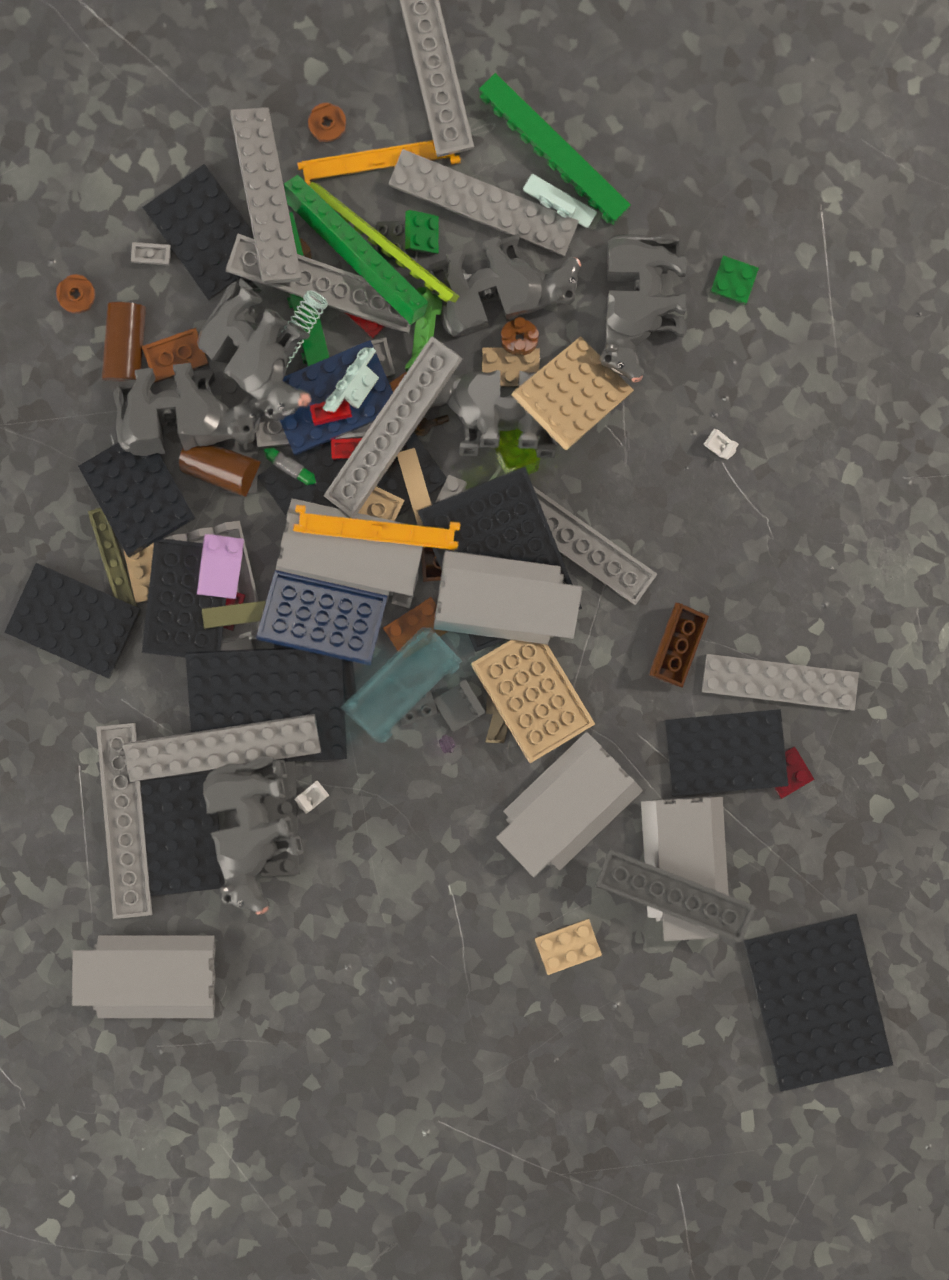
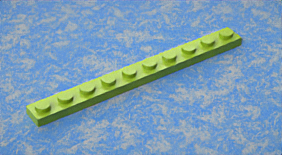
M311 182L309 186L335 211L340 213V216L348 224L351 222L355 225L353 227L354 230L361 235L365 233L368 236L367 240L375 246L380 245L383 248L381 251L387 256H394L397 259L395 262L404 269L405 267L411 270L410 274L418 280L420 278L424 280V285L431 291L435 289L439 292L438 297L443 301L456 303L460 297L322 186Z

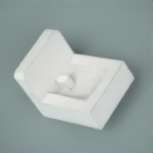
M714 429L704 443L716 455L725 459L732 457L739 445L736 441L726 437L718 429Z
M316 781L297 796L295 801L298 807L307 814L326 799L329 794Z

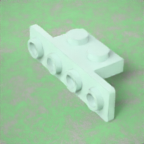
M534 174L530 176L523 188L524 192L541 201V204L545 207L555 209L559 215L565 218L568 216L578 220V223L585 228L590 226L597 214L592 208Z
M363 348L358 352L356 360L347 368V373L337 383L335 391L326 399V404L323 407L325 411H336L343 399L354 408H359L379 378L366 366L376 352L374 348Z

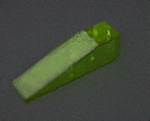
M519 429L499 431V445L494 447L496 457L505 474L525 466L528 475L538 471L540 458L536 457L537 453L534 448H518L519 437L523 434V431Z

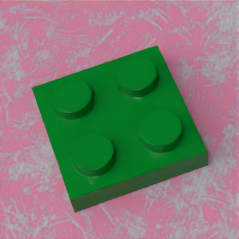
M413 210L405 211V249L432 255L439 254V216Z
M723 255L710 292L746 305L759 268Z

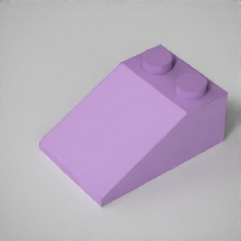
M205 534L197 589L198 595L236 599L244 539Z

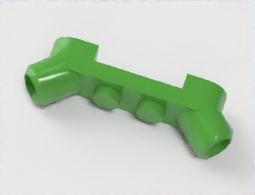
M427 287L416 289L428 301L425 315L415 323L412 357L405 365L406 372H408L431 336L434 337L436 315H441L442 311L441 298L437 294H432L431 290Z

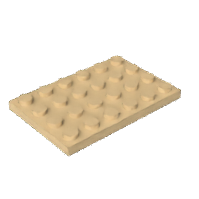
M580 336L517 388L512 396L567 450L634 390L617 373L603 367L600 362V355Z
M510 640L471 663L472 668L529 763L595 725L548 644Z

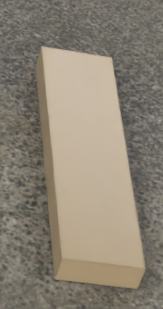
M412 448L399 452L397 457L417 525L423 526L417 510L430 505L431 501L416 450Z

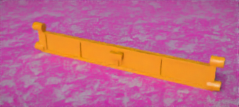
M432 140L298 162L297 165L298 170L303 169L304 181L310 185V180L395 167L402 149L431 161L450 158L451 165L461 162L460 156H455L454 154L437 157Z
M296 505L295 512L300 513L299 524H294L293 531L458 549V542L453 541L454 531L460 530V523L450 522V529L311 514L305 513V505Z

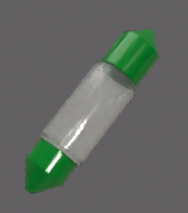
M275 448L264 449L266 459L272 462L274 466L305 485L316 483L315 475L305 469L300 463Z

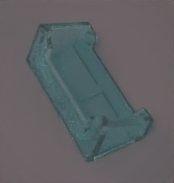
M422 627L341 709L377 743L381 741L384 743L392 735L390 733L391 728L445 674H454L460 668L459 664L462 660L431 628Z

